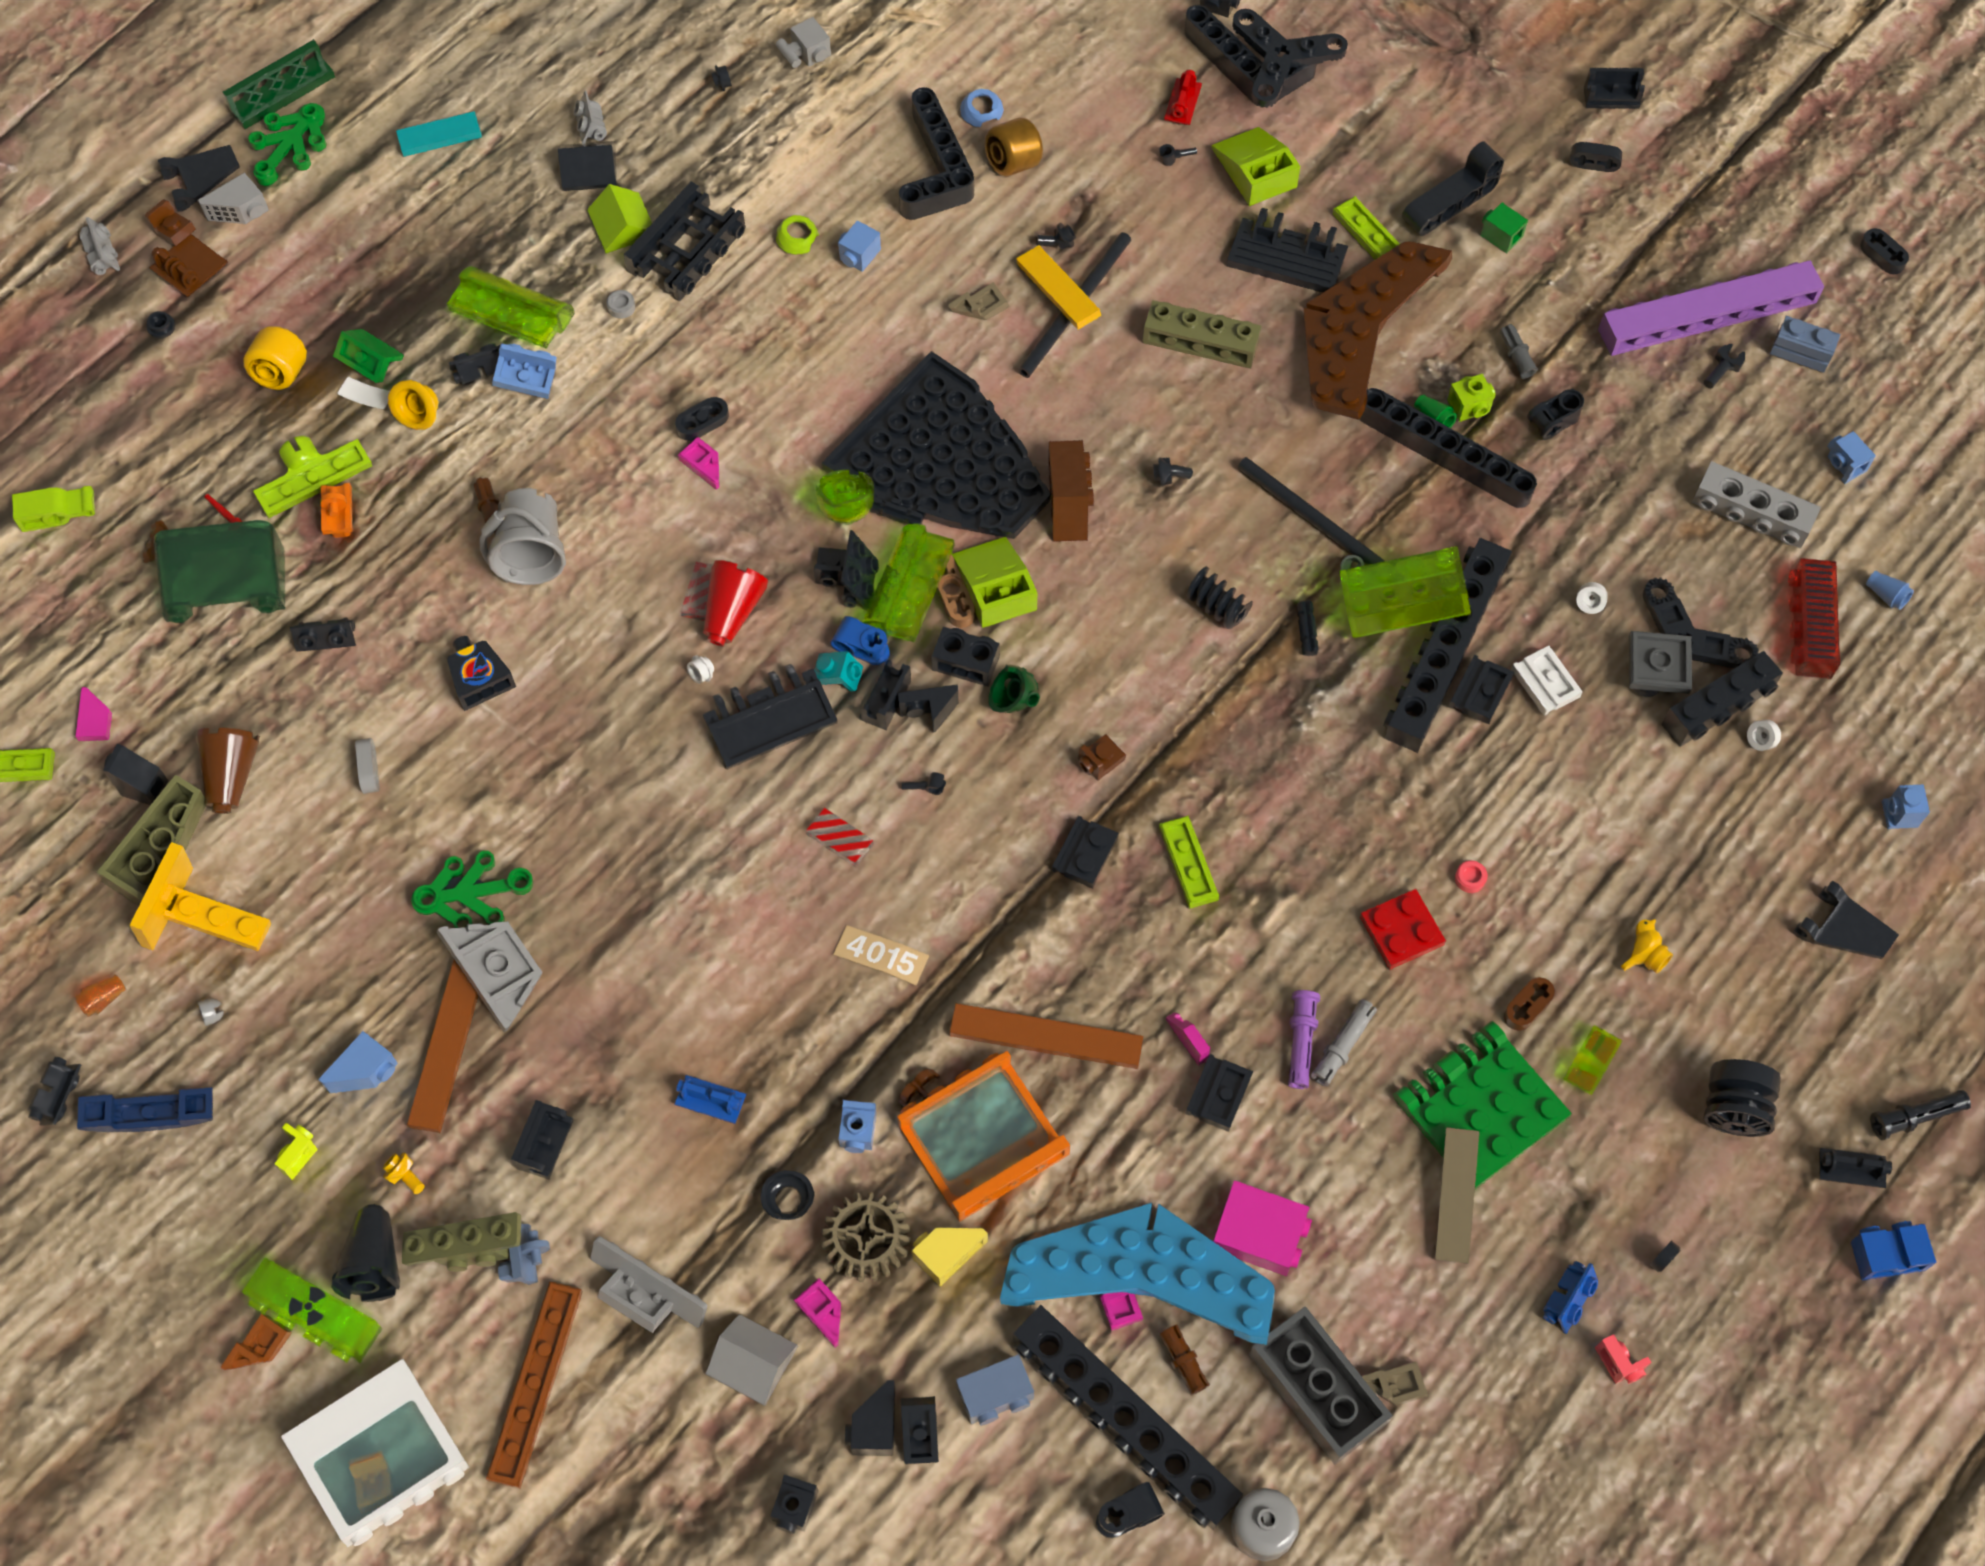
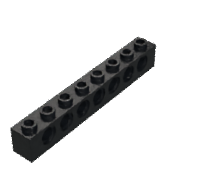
M1479 538L1475 548L1469 546L1463 562L1467 565L1464 570H1457L1452 585L1456 587L1453 593H1446L1440 607L1445 610L1442 616H1435L1429 629L1430 632H1433L1430 640L1425 638L1419 649L1418 655L1422 656L1419 664L1416 662L1412 663L1406 677L1410 679L1407 687L1401 686L1395 702L1399 703L1396 711L1390 709L1383 726L1388 728L1384 739L1416 753L1419 752L1504 574L1512 554L1511 550ZM1476 571L1482 572L1484 575H1479ZM1464 594L1471 595L1474 598H1468ZM1453 617L1460 618L1463 621H1456ZM1443 640L1448 641V642H1450L1452 645H1446V644L1442 643L1441 641H1443ZM1429 664H1436L1440 668H1433ZM1418 688H1426L1429 692H1422ZM1412 711L1415 712L1418 716H1410L1406 712Z
M1041 1304L1013 1333V1342L1015 1343L1013 1348L1026 1361L1031 1358L1039 1365L1038 1372L1050 1384L1057 1382L1065 1390L1062 1394L1067 1401L1076 1408L1081 1405L1090 1414L1087 1418L1098 1430L1102 1432L1106 1429L1114 1436L1113 1443L1122 1453L1127 1456L1130 1453L1133 1454L1140 1461L1138 1467L1152 1480L1157 1477L1166 1486L1163 1489L1164 1492L1174 1502L1179 1504L1182 1501L1192 1511L1189 1515L1199 1526L1205 1529L1208 1525L1214 1531L1239 1503L1243 1493ZM1046 1341H1051L1057 1345L1058 1351L1053 1355H1045L1041 1352L1040 1345ZM1071 1364H1075L1083 1370V1374L1079 1378L1072 1379L1065 1374L1064 1369ZM1094 1388H1102L1107 1392L1108 1398L1104 1402H1095L1090 1398L1089 1392ZM1120 1411L1128 1412L1132 1416L1133 1422L1128 1426H1121L1116 1423L1114 1419L1115 1414ZM1144 1435H1152L1157 1439L1158 1447L1154 1450H1146L1141 1446L1139 1440ZM1169 1459H1177L1183 1464L1184 1471L1177 1475L1171 1474L1167 1471L1165 1462ZM1195 1483L1205 1484L1209 1489V1496L1205 1499L1196 1498L1191 1492V1486Z

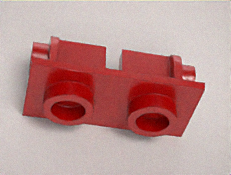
M1188 69L1181 74V78H1176L1164 120L1185 125L1191 124L1202 83L1196 82L1197 77L1193 70Z

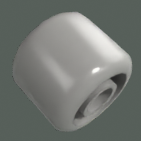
M1269 1488L1252 1490L1242 1497L1233 1512L1231 1521L1233 1540L1240 1551L1251 1559L1260 1561L1278 1559L1288 1552L1298 1536L1300 1524L1298 1512L1290 1498L1278 1490Z

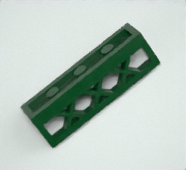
M313 39L222 93L231 114L244 129H247L263 120L268 113H275L335 78L333 69L322 58L319 46ZM313 52L314 57L302 62L307 54ZM290 66L288 72L279 75L283 68ZM268 79L264 86L257 88L259 82ZM242 92L245 93L240 100L234 102L233 97Z

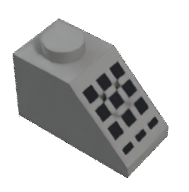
M245 173L198 200L208 221L247 224L269 211L262 192Z

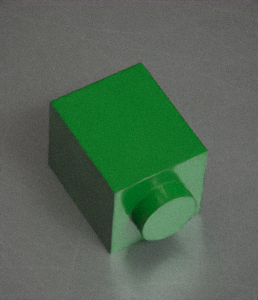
M1502 202L1494 210L1490 209L1482 219L1484 225L1480 236L1507 254L1523 238L1528 219Z

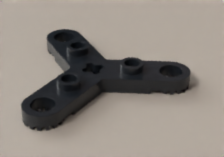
M1240 9L1233 16L1232 27L1236 31L1235 33L1240 34L1244 41L1264 58L1253 85L1251 96L1253 103H1256V106L1260 105L1261 108L1263 106H1266V108L1268 106L1272 107L1273 104H1276L1291 67L1320 64L1323 61L1329 60L1338 61L1345 57L1348 43L1340 34L1331 33L1286 39L1251 9ZM1247 18V21L1250 20L1252 24L1243 25L1240 23V20H1246ZM1331 43H1333V45L1336 43V46H1338L1340 49L1332 50L1329 49L1327 46L1331 45ZM1280 52L1285 53L1283 57L1278 56ZM1265 89L1266 91L1269 90V93L1271 92L1272 95L1264 97L1259 92Z
M1656 577L1650 579L1645 585L1642 594L1643 599L1661 634L1691 636L1692 660L1736 668L1759 654L1757 645L1752 640L1749 641L1748 638H1736L1728 634L1694 628L1680 598L1678 599L1674 591V586H1672L1671 582H1667V579L1663 580L1661 577L1657 579ZM1653 588L1662 589L1666 596L1665 598L1662 597L1660 599L1658 597L1657 599L1656 596L1653 597L1654 594H1651L1652 591L1650 590ZM1735 649H1745L1750 657L1744 660L1743 658L1739 659L1740 657H1737V654H1735ZM1633 689L1643 697H1653L1660 692Z

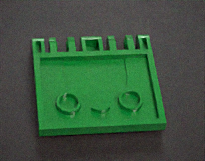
M1490 1021L1483 1026L1481 1033L1476 1032L1472 1035L1473 1043L1485 1056L1483 1059L1478 1061L1476 1054L1465 1043H1461L1456 1047L1458 1054L1451 1050L1433 1064L1436 1072L1431 1068L1423 1071L1425 1080L1436 1092L1431 1098L1426 1089L1416 1079H1412L1407 1083L1408 1088L1403 1086L1393 1093L1397 1104L1443 1158L1446 1128L1479 1131L1475 1190L1572 1115L1570 1110L1508 1041L1504 1031L1494 1021Z

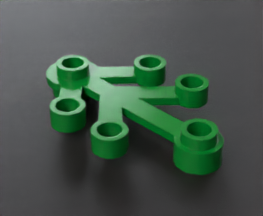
M309 103L302 106L298 113L279 116V114L274 112L268 113L264 117V122L270 131H278L283 126L296 125L293 129L264 135L260 131L252 132L249 135L248 140L254 150H262L266 146L280 143L267 160L257 162L254 167L253 173L260 185L269 186L277 181L278 174L275 168L292 147L295 152L293 162L296 169L304 171L310 168L311 161L306 153L302 137L307 129L311 133L308 138L311 149L320 152L326 148L327 143L320 130L325 119V112L322 106L316 103Z
M481 851L476 856V862L458 885L453 889L444 890L452 877H458L464 872L462 859L457 856H451L445 861L443 870L431 885H422L413 892L411 903L414 910L419 914L431 915L436 913L452 923L455 928H460L458 923L462 920H467L469 924H473L472 918L468 914L457 913L445 903L460 902L483 917L487 925L494 923L489 921V918L494 914L500 916L497 922H505L504 914L499 908H491L477 899V897L510 891L516 895H525L533 888V878L527 869L516 868L509 873L507 879L475 884L484 872L492 870L495 866L494 855L490 851ZM488 857L491 859L487 865L480 864L482 858ZM452 863L460 864L457 870L449 869ZM519 880L527 882L522 888L515 886ZM426 897L433 898V902L429 905L422 903Z

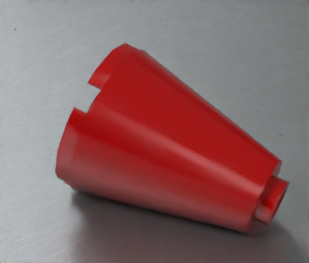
M716 560L711 567L703 633L708 636V642L723 647L725 643L733 641L766 591L768 579L750 568L744 571L738 569V564Z

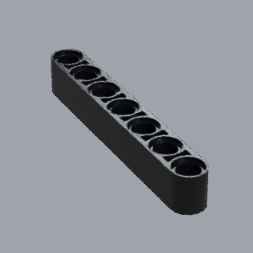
M1377 388L1367 389L1366 407L1360 417V421L1513 507L1523 508L1530 504L1537 486V479L1532 473Z

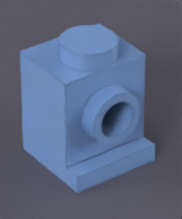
M1854 431L1844 437L1841 435L1835 437L1827 445L1831 450L1827 457L1832 465L1844 475L1842 478L1844 484L1867 472L1876 457Z
M1924 784L1899 785L1890 798L1882 800L1887 829L1918 828L1930 813Z
M843 1100L839 1132L840 1147H844L846 1151L851 1153H863L864 1150H872L877 1116L876 1104ZM852 1123L863 1124L858 1130L851 1128Z

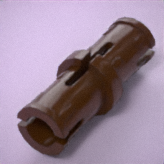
M1178 1324L1161 1332L1159 1337L1173 1360L1171 1365L1182 1376L1190 1395L1197 1394L1209 1387L1210 1384L1195 1359L1198 1356L1195 1350L1191 1351Z

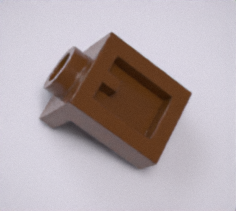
M165 199L145 214L156 235L174 246H177L196 230L192 222L176 213L170 202Z
M1105 734L1091 746L1087 747L1083 744L1079 748L1078 764L1086 774H1092L1099 781L1125 760L1126 754Z

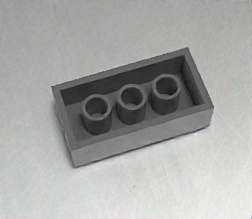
M1306 1306L1270 1332L1267 1345L1256 1343L1252 1346L1249 1354L1251 1359L1334 1465L1386 1426L1393 1417Z

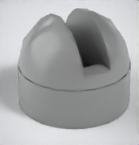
M211 998L198 1002L205 1026L214 1024L223 1017L224 1010L215 1012L214 1008L222 1005L217 999Z

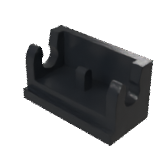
M1590 68L1584 85L1586 108L1639 109L1645 85H1641L1644 69Z
M891 660L886 661L872 693L861 709L859 720L887 730L899 707L898 693L906 692L911 683L910 666L902 664L900 670H897L892 666Z
M535 1100L511 1157V1161L516 1169L550 1179L574 1121L572 1117L566 1115L567 1111Z

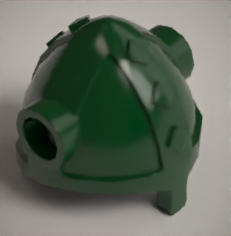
M1006 664L990 688L988 701L991 709L999 713H1013L1021 711L1028 706H1036L1040 700V695L1038 694V683L1034 679V675L1031 672L1029 673L1024 667ZM1007 679H1011L1009 684L1004 686V682Z

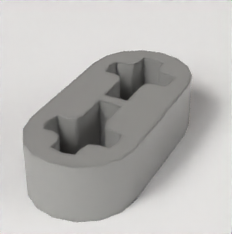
M372 738L356 740L357 769L361 791L363 794L379 792V775L374 741Z

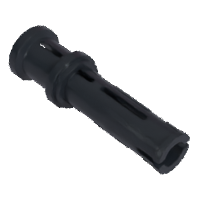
M1958 1090L1955 1093L1913 1106L1904 1103L1896 1105L1894 1110L1885 1113L1880 1111L1872 1113L1870 1116L1871 1127L1880 1140H1886L1890 1138L1891 1134L1900 1131L1906 1133L1914 1131L1917 1124L1962 1110H1968L1971 1108V1101L1964 1090Z

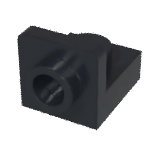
M819 547L817 564L814 565L815 584H822L826 587L844 586L841 582L846 549Z

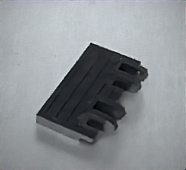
M1261 208L1254 231L1251 230L1254 220L1242 218L1227 259V267L1322 293L1336 285L1348 250L1347 245L1337 243L1334 252H1330L1337 232L1336 227L1331 226L1327 233L1326 242L1323 243L1316 241L1321 230V223L1314 222L1307 245H1304L1306 234L1284 229L1281 238L1278 237L1284 213L1278 212L1275 216L1273 227L1268 228L1264 227L1268 217V209Z
M792 664L786 665V675L794 690L786 693L781 685L778 674L775 671L769 672L768 676L777 697H774L769 686L746 696L750 705L748 709L738 688H731V698L739 713L731 716L725 707L723 698L719 694L713 696L722 720L718 719L715 710L703 714V718L727 770L837 724V717L813 668L801 673L805 685L802 686Z

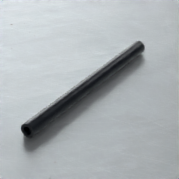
M1121 232L1079 287L1088 297L1091 296L1130 244L1131 237L1127 233ZM1062 312L1018 368L1019 373L1023 377L1029 378L1070 324V321Z
M1248 457L1242 459L1238 465L1239 470L1352 555L1360 557L1364 564L1392 585L1397 586L1401 582L1404 574Z

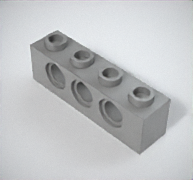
M1712 461L1692 503L1699 505L1704 510L1718 513L1727 517L1730 521L1739 522L1755 529L1759 533L1770 535L1782 540L1787 545H1794L1798 548H1802L1821 509L1818 505Z

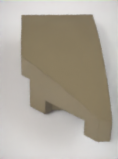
M992 282L972 296L966 292L949 303L948 306L952 312L987 320L1007 309L1009 304L994 282Z
M1417 1361L1387 1371L1379 1370L1362 1376L1376 1395L1394 1405H1400L1428 1396Z

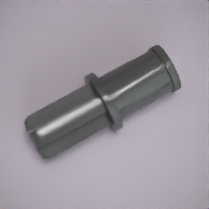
M1512 324L1506 325L1500 330V334L1509 350L1507 355L1515 363L1522 379L1529 378L1538 371L1529 355V346L1523 343L1519 333Z

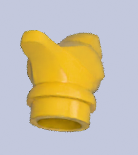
M1655 919L1638 922L1635 930L1636 939L1632 955L1621 965L1624 971L1635 965L1645 964L1648 970L1652 969L1657 974L1673 957V954L1668 951V947L1662 945V937L1655 930Z

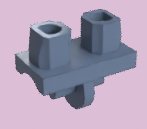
M521 1224L520 1245L509 1248L510 1261L499 1264V1279L507 1283L518 1281L528 1285L537 1283L536 1265L542 1264L541 1254L550 1250L549 1241L539 1240L537 1230L531 1231V1225Z

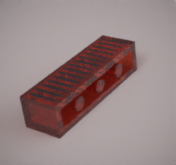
M1800 558L1795 569L1790 570L1788 579L1789 586L1793 587L1789 610L1794 613V620L1790 626V637L1794 638L1791 663L1795 664V676L1832 679L1840 666L1836 561Z

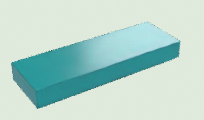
M475 111L396 130L403 157L482 138Z

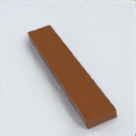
M455 959L452 963L407 1125L412 1129L441 1133L479 995Z
M957 1003L955 1004L950 1029V1037L1138 1069L1144 1037L1136 1034Z
M549 1281L486 1476V1480L489 1482L521 1489L583 1293L579 1288Z

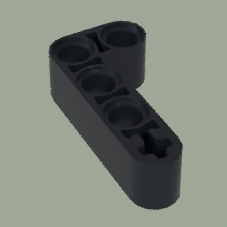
M1485 141L1478 143L1470 151L1464 168L1409 203L1402 213V218L1419 235L1424 236L1490 193L1499 182L1504 159Z

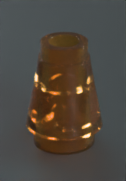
M115 974L112 977L79 989L80 993L75 995L74 998L87 1017L93 1014L98 1016L122 992L126 991V988Z

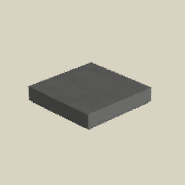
M1631 631L1629 634V688L1690 694L1692 690L1691 636Z

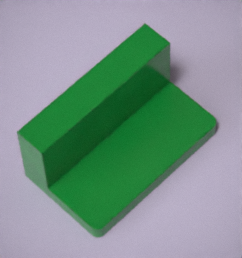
M357 329L341 331L333 357L375 383H380L384 380L389 363L403 360L404 354L367 331Z

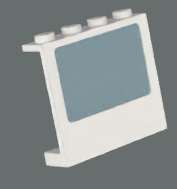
M404 1359L399 1360L281 1436L339 1538L347 1547L352 1544L354 1546L363 1544L373 1536L372 1531L383 1524L388 1526L395 1523L404 1515L402 1511L413 1504L418 1506L427 1502L433 1497L434 1490L443 1484H446V1486L454 1484L464 1476L463 1471L469 1468Z

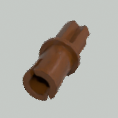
M480 477L476 479L473 485L479 501L477 508L482 512L486 523L493 513L498 511L500 501L494 495L490 479Z

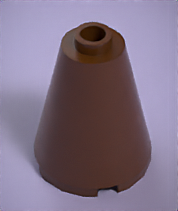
M218 727L217 733L209 734V728L197 731L196 741L206 806L212 807V812L230 814L231 809L238 808L259 746L260 736L257 735L253 738V732Z

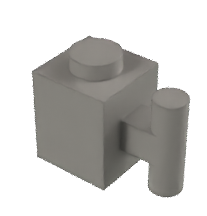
M814 17L791 27L792 43L788 44L784 39H779L776 42V47L793 68L801 64L799 56L808 66L821 62L831 56L830 37Z

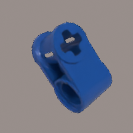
M845 616L842 619L830 642L831 646L838 652L848 651L853 657L873 665H880L886 662L890 655L887 635L883 630L862 623L850 616Z

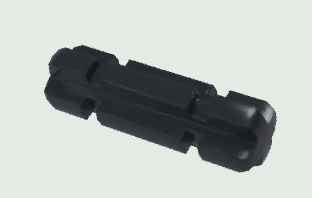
M879 497L871 498L868 505L870 512L882 513L884 517L901 523L907 522V525L915 528L921 527L924 516L916 510L909 511L910 508L891 503L890 501L884 502L885 499Z
M1310 600L1300 601L1297 604V616L1299 617L1298 624L1300 640L1302 642V654L1304 656H1315L1318 653L1319 646L1316 639L1317 630L1315 615H1313L1314 606Z

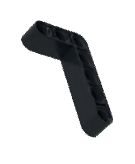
M1202 5L1189 7L1185 18V36L1253 102L1251 99L1252 88L1263 62L1206 7ZM1317 64L1291 67L1278 100L1311 81L1315 76ZM1265 89L1259 92L1264 97L1272 95L1271 92L1269 93V90L1266 91Z
M927 87L918 88L912 93V115L939 174L907 183L900 188V214L908 220L919 219L969 203L975 195L974 173L936 94Z

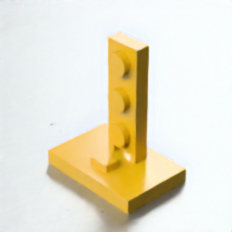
M171 842L129 925L141 947L154 950L169 920L259 951L271 926L270 920L183 890L193 871V867L184 847Z

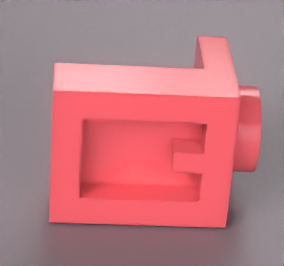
M1614 1334L1603 1339L1595 1347L1615 1384L1625 1379L1628 1384L1647 1375L1644 1369L1652 1363L1649 1357H1646L1631 1364L1627 1347L1623 1342H1618Z

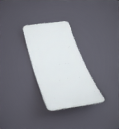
M347 377L338 391V395L363 405L385 409L388 404V393L390 391Z

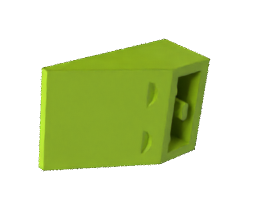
M1260 127L1211 146L1249 206L1297 188L1301 166L1286 145Z
M1007 537L951 554L972 599L975 613L982 628L1037 610L1038 592L1028 569Z

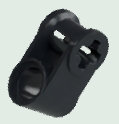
M1564 390L1555 397L1541 402L1532 408L1527 415V419L1530 422H1534L1542 432V438L1548 440L1578 422L1584 405V397L1577 390Z
M1145 1482L1105 1503L1096 1517V1526L1101 1535L1113 1539L1135 1528L1146 1526L1164 1516L1165 1513L1150 1482ZM1109 1512L1113 1517H1120L1117 1527L1113 1523L1107 1524L1105 1522Z

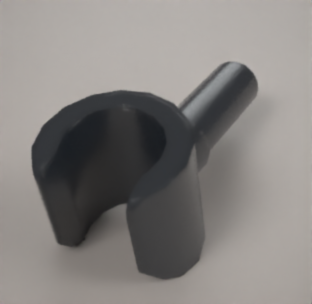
M1165 144L1160 147L1159 152L1163 163L1166 166H1171L1175 163L1176 158L1197 154V148L1175 150L1172 145Z
M932 772L928 782H902V790L922 789L933 795H940L944 790L946 780H944L943 774Z

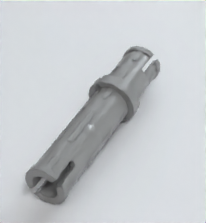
M1363 999L1359 1000L1335 1040L1324 1049L1322 1060L1311 1073L1312 1079H1316L1315 1082L1322 1086H1329L1340 1066L1347 1063L1349 1059L1348 1054L1377 1012L1376 1007H1372V1003Z

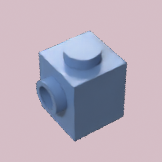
M856 221L850 230L844 232L839 238L840 260L846 266L854 267L863 272L881 250L880 232Z

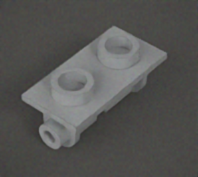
M584 91L581 100H577L574 106L577 131L580 132L582 144H585L587 137L601 141L607 135L605 124L602 122L603 115L600 104L589 100L587 91Z
M86 217L88 226L81 229L79 236L85 252L88 253L87 258L91 270L97 275H103L109 267L119 271L118 254L112 247L109 230L104 224H98L91 218Z

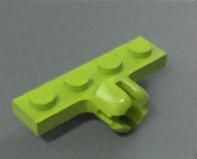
M296 436L294 439L298 444L299 451L295 452L289 440L279 450L281 459L286 465L288 472L253 492L267 517L271 518L321 493V486H335L373 465L358 439L328 454L321 455L309 437Z

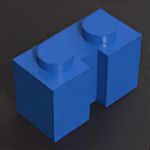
M1904 1221L1893 1224L1891 1231H1886V1229L1880 1230L1879 1226L1861 1229L1859 1231L1860 1234L1850 1242L1861 1280L1922 1272L1937 1263L1925 1224L1912 1225L1911 1221Z

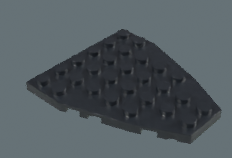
M933 351L822 462L823 470L866 500L870 501L872 497H879L885 499L884 502L890 501L891 503L910 508L909 511L916 510L925 519L949 527L1015 539L1051 500V494L1046 484L1041 481L1040 473L1036 466L1033 467L1024 444L1006 420L999 417L990 399L986 400L980 392V386L977 382Z

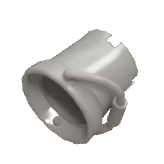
M522 488L505 494L504 502L501 503L500 501L498 504V511H495L481 528L482 534L479 540L482 556L490 569L506 583L510 582L521 585L542 584L560 575L566 565L564 546L559 539L556 501L547 493H545V498L537 496V489ZM495 531V537L493 538L488 550L487 538L490 537Z

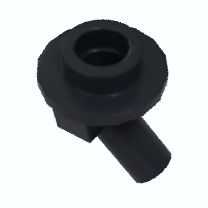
M1062 223L1057 224L1054 230L1055 236L1038 234L1036 236L1037 246H1059L1062 250L1067 247H1074L1073 240L1076 239L1072 228L1068 224L1064 226Z
M1158 457V463L1153 464L1155 481H1160L1161 486L1172 484V476L1190 479L1193 475L1192 468L1171 465L1170 458Z

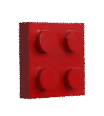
M1417 889L1368 909L1360 915L1362 923L1389 970L1436 950L1446 943V939Z

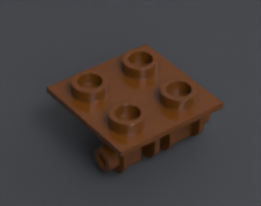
M190 234L169 251L165 248H154L151 255L155 263L149 269L188 298L223 268L228 261Z

